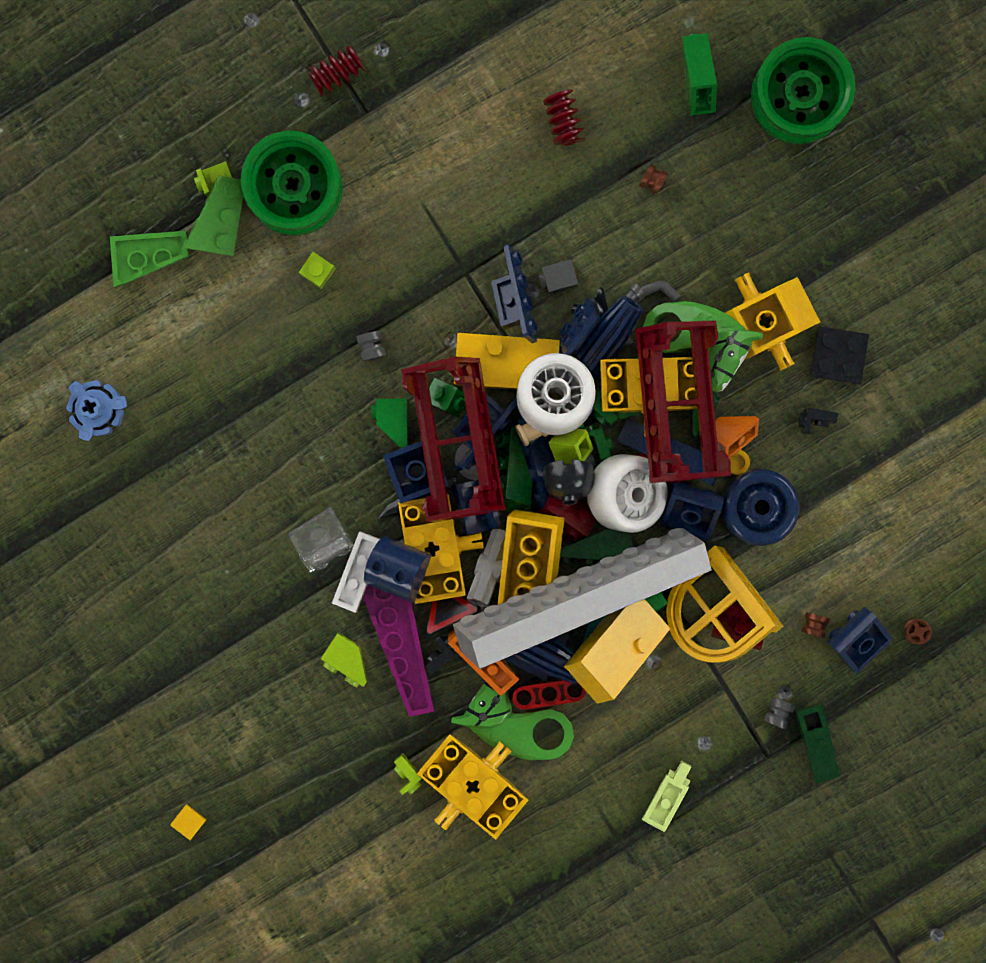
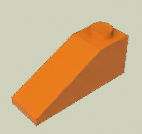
M453 629L448 633V644L500 696L519 680L517 674L504 659L479 669L461 652L455 630Z

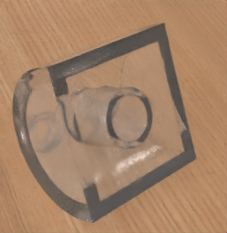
M329 507L288 533L303 564L310 572L325 568L330 560L337 556L346 555L350 548L354 546L351 537L332 507Z

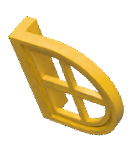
M714 546L707 552L710 566L731 593L710 610L692 586L702 576L699 575L672 587L667 601L666 613L670 632L683 651L701 661L723 663L743 656L771 632L777 633L784 626L725 548ZM688 590L706 614L685 630L681 618V606ZM738 601L756 627L735 643L717 617L734 602ZM712 622L730 647L718 650L707 649L694 642L692 638Z

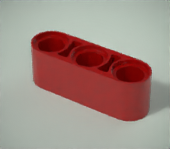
M559 679L518 686L514 690L512 698L518 708L532 709L580 701L584 698L586 690L582 687L581 693L578 696H570L567 688L571 682ZM551 686L556 689L554 699L546 700L542 697V691L545 687ZM522 690H526L531 694V700L526 704H521L517 701V694Z

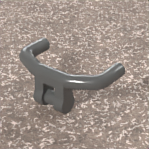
M661 280L644 285L641 288L634 283L629 288L630 291L625 295L637 303L645 296L657 291H662L673 302H678L682 297L667 282ZM629 338L624 347L627 350L634 345V341Z

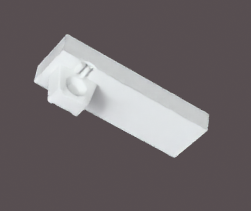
M361 531L358 533L332 604L355 613L358 611L367 584L364 582L365 567L374 546L380 540L379 538Z

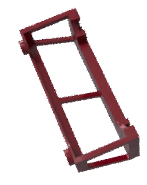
M716 321L665 322L637 328L636 339L650 483L731 476L730 458L726 452L718 451L708 350L718 340ZM689 330L696 398L667 401L662 351L670 350V342L673 336L676 335V331ZM697 405L703 472L690 473L689 465H685L682 462L680 454H672L667 407Z
M454 356L401 369L402 386L409 394L415 397L431 496H428L423 504V512L427 522L445 521L506 510L480 358ZM447 370L453 375L457 385H463L471 435L438 440L427 373ZM472 440L480 486L473 487L474 494L472 499L469 500L470 508L450 512L439 447Z

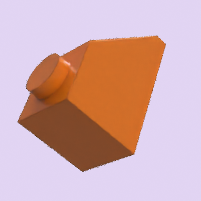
M756 416L718 417L715 420L718 451L726 452L729 458L733 457L758 436L759 418Z

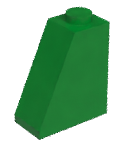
M694 33L689 36H682V57L690 115L716 113L717 81L708 34Z

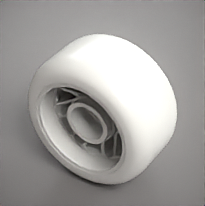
M561 353L540 356L525 368L520 377L516 396L518 409L524 420L537 431L550 435L569 433L580 427L590 415L595 401V383L588 368L572 356ZM556 392L561 395L562 399L553 400L548 395Z
M627 454L614 455L602 461L594 469V485L587 495V501L593 516L600 524L612 530L633 533L646 530L660 518L667 502L666 482L650 483L647 458Z

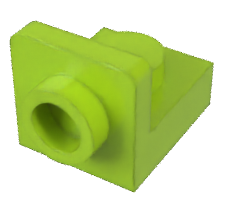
M223 162L204 170L201 168L196 170L198 177L194 178L198 191H204V194L208 197L219 176L232 178L227 162Z
M402 753L395 759L394 763L397 766L394 769L403 780L405 778L409 779V782L399 792L402 795L406 792L411 795L422 785L419 782L422 778L417 774L418 770Z

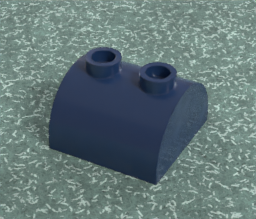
M422 441L383 455L401 504L430 493ZM444 473L445 485L447 487L449 484Z
M674 482L660 526L669 529L683 528L696 537L709 540L722 510L724 496L717 495L712 490L694 488L685 482Z
M384 536L376 543L368 558L364 571V582L405 601L415 603L432 555Z
M865 607L860 611L855 610L851 612L847 618L848 622L841 629H834L829 635L830 640L827 642L830 648L856 674L893 640L878 618Z

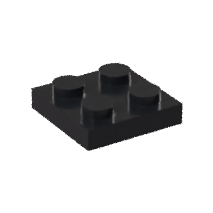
M819 326L817 328L810 377L861 385L869 334Z

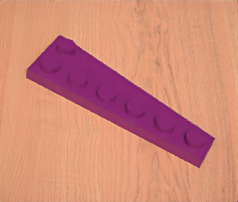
M367 585L363 599L409 717L434 712L412 603Z

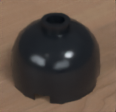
M562 460L549 463L543 468L545 489L551 497L562 501L564 505L577 504V500L585 498L594 485L593 465L586 461L572 460V465H563Z

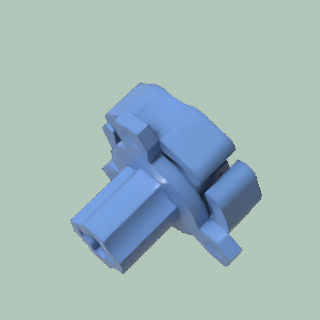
M97 380L86 382L83 385L75 381L68 387L72 395L69 398L67 410L76 414V416H70L69 421L79 430V438L90 441L92 436L110 435L112 427H106L102 430H95L94 428L106 424L112 417L113 410H115L116 416L111 425L120 426L124 416L123 409L127 407L126 397L120 396V393L112 385L106 384L104 388L112 394L113 399L101 390L91 389L103 387L102 382ZM91 403L96 404V406L93 408L94 413H92L89 409Z

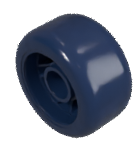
M755 469L744 472L735 477L724 491V502L721 510L723 522L735 538L746 544L754 546L775 544L789 535L797 523L800 509L797 492L789 480L775 471ZM759 500L765 501L768 506L767 512L763 515L756 513L754 508Z

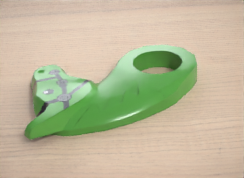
M688 301L657 305L647 314L643 327L655 325L662 317L669 314L677 315L681 322L716 321L718 340L712 348H708L713 392H720L725 389L744 361L752 342L763 339V333L746 330L735 319L722 311L707 305ZM683 330L679 338L670 343V350L662 351V353L670 355L690 350V331Z
M486 681L472 699L465 714L452 717L451 723L469 727L484 742L494 748L499 741L502 742L504 748L501 752L508 747L512 751L509 755L526 760L559 758L570 749L574 738L572 723L564 713L552 708L525 713H513L509 698L510 689L500 696ZM547 718L558 721L564 730L562 742L552 749L541 748L533 739L535 725Z

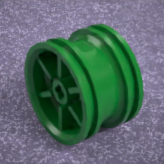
M802 37L782 43L766 57L754 78L751 89V106L756 120L769 135L784 143L795 145L809 144L822 139L839 124L853 103L856 88L852 67L839 49L822 39ZM799 63H807L808 69L800 70ZM780 73L786 77L785 81L781 83L776 80V75ZM822 76L829 78L828 85L822 84L820 80ZM804 89L806 91L805 96L801 99L796 96L798 92L796 91ZM776 99L784 101L782 108L775 107L774 102ZM821 101L827 102V110L823 111L819 108ZM802 112L805 114L806 119L804 122L796 120L798 113Z
M300 131L273 133L263 138L251 149L242 168L241 186L243 196L255 216L274 232L290 236L311 234L325 226L339 208L343 191L340 170L330 150L323 142L312 135ZM293 154L296 156V160L294 163H288L286 157ZM313 165L319 168V172L315 175L309 172V168ZM272 168L275 172L273 177H266L265 171ZM291 180H294L295 183L299 181L297 184L298 190L293 191L292 188L287 190L290 187L289 182ZM313 191L320 192L321 197L319 200L311 198ZM269 194L276 195V201L274 203L267 202V196ZM292 205L299 207L298 214L293 215L290 213L289 209Z

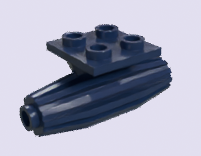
M623 295L599 317L594 308L593 300L588 297L584 304L580 303L574 312L575 317L572 321L564 324L560 330L562 354L570 356L573 351H576L573 357L588 368L595 381L601 375L600 360L614 359L630 338L643 312L642 307L633 299Z
M565 634L558 635L504 658L546 681L548 675L574 684L577 681L564 667L575 654L572 649L565 645L569 638Z

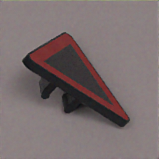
M462 596L431 601L427 633L433 635L459 622L465 616L477 614L479 609Z

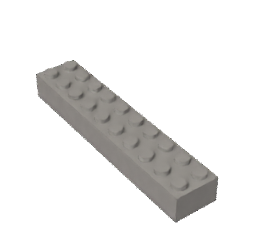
M672 529L667 535L660 538H651L645 544L627 548L617 556L603 558L598 564L582 567L576 573L569 576L558 577L548 585L532 588L531 592L524 595L510 597L507 602L498 606L492 605L485 608L481 613L465 616L459 622L453 624L460 650L479 669L711 571L706 546L703 541L685 529Z

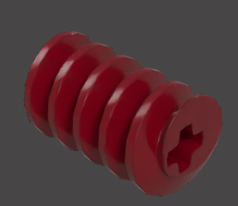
M349 45L346 46V55L340 50L337 51V60L329 55L328 65L323 60H320L319 70L314 65L310 66L311 74L309 75L321 97L323 96L324 87L329 92H332L331 83L341 87L340 78L350 82L349 73L359 77V68L366 72L356 52Z
M572 89L556 92L543 100L544 105L551 106L546 110V115L553 116L548 120V123L555 126L551 129V134L558 135L553 140L555 145L568 146L586 140L577 136L583 131V128L575 127V124L580 122L581 119L573 118L572 116L578 112V108H570V105L576 101L575 98H568L567 96L573 92Z

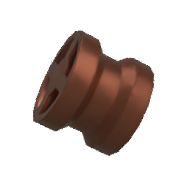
M650 164L639 186L642 188L647 187L651 189L653 194L657 195L668 172L659 171L655 165Z
M806 612V623L802 626L800 632L825 638V628L830 623V618Z
M915 618L906 622L903 633L907 641L920 645L929 641L932 630L928 622Z

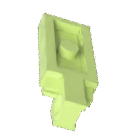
M681 761L675 772L671 769L669 770L642 817L643 821L663 832L666 831L689 789L690 780L686 776L691 769V765Z

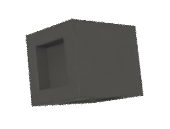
M571 259L542 267V274L538 275L542 290L547 288L548 294L578 286Z

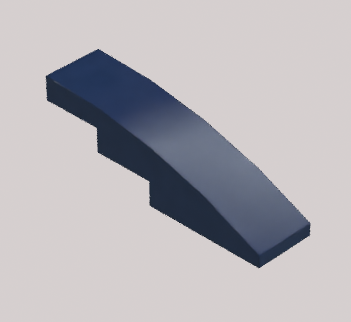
M627 418L617 442L648 455L646 437H644V425ZM670 437L672 454H680L682 462L685 465H689L690 473L703 472L701 452ZM717 477L698 480L714 486Z

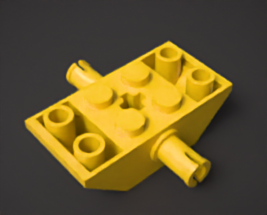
M749 273L735 279L734 281L737 283L745 300L743 304L725 312V314L735 319L746 330L763 333V339L752 342L744 361L765 350H771L780 371L795 364L784 344L786 343L785 340L820 323L798 277L763 294L761 292L758 293ZM760 316L764 318L769 317L771 322L767 324L768 328L759 324Z
M692 357L663 358L666 400L695 399ZM600 360L602 411L641 412V414H644L639 360ZM695 404L667 407L668 411L697 409Z
M447 494L450 512H452L449 494ZM426 498L411 500L402 504L398 503L404 544L423 552L429 546V542H433L435 546L439 545V550L435 552L436 556H431L415 604L466 596L459 555L463 551L484 549L483 542L472 543V541L482 539L481 532L459 537L455 532L453 519L427 522L423 512V504Z
M449 734L418 771L417 774L447 799L448 804L434 819L440 825L444 818L447 817L441 826L444 830L448 829L460 813H464L496 840L529 801L507 778L498 772L497 768L512 752L506 747L499 754L504 748L502 742L499 741L485 759ZM477 780V787L479 789L477 791L474 789L472 791L468 790L467 782Z

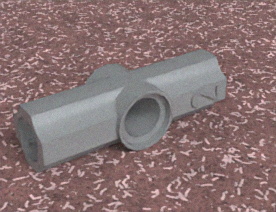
M492 529L484 553H481L478 558L474 572L475 578L467 597V601L474 605L488 607L497 582H500L505 530Z

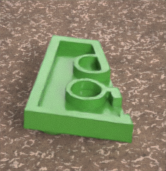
M224 176L218 177L199 218L196 219L188 239L185 240L182 246L183 248L230 256L234 255L243 201L241 179Z
M187 231L111 236L110 246L114 288L188 258L189 249L182 247L185 240L188 239Z

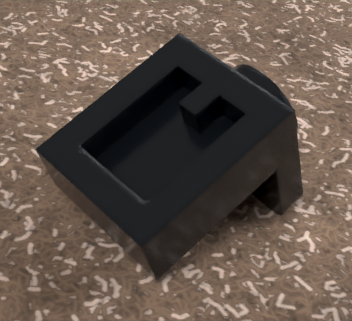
M806 408L804 413L800 412L798 427L802 428L801 434H809L811 420L815 421V426L829 428L830 423H837L838 413Z
M439 635L435 638L444 651L440 653L437 650L426 659L429 663L425 668L431 675L456 655L453 652L454 649L448 644L447 636L442 638Z

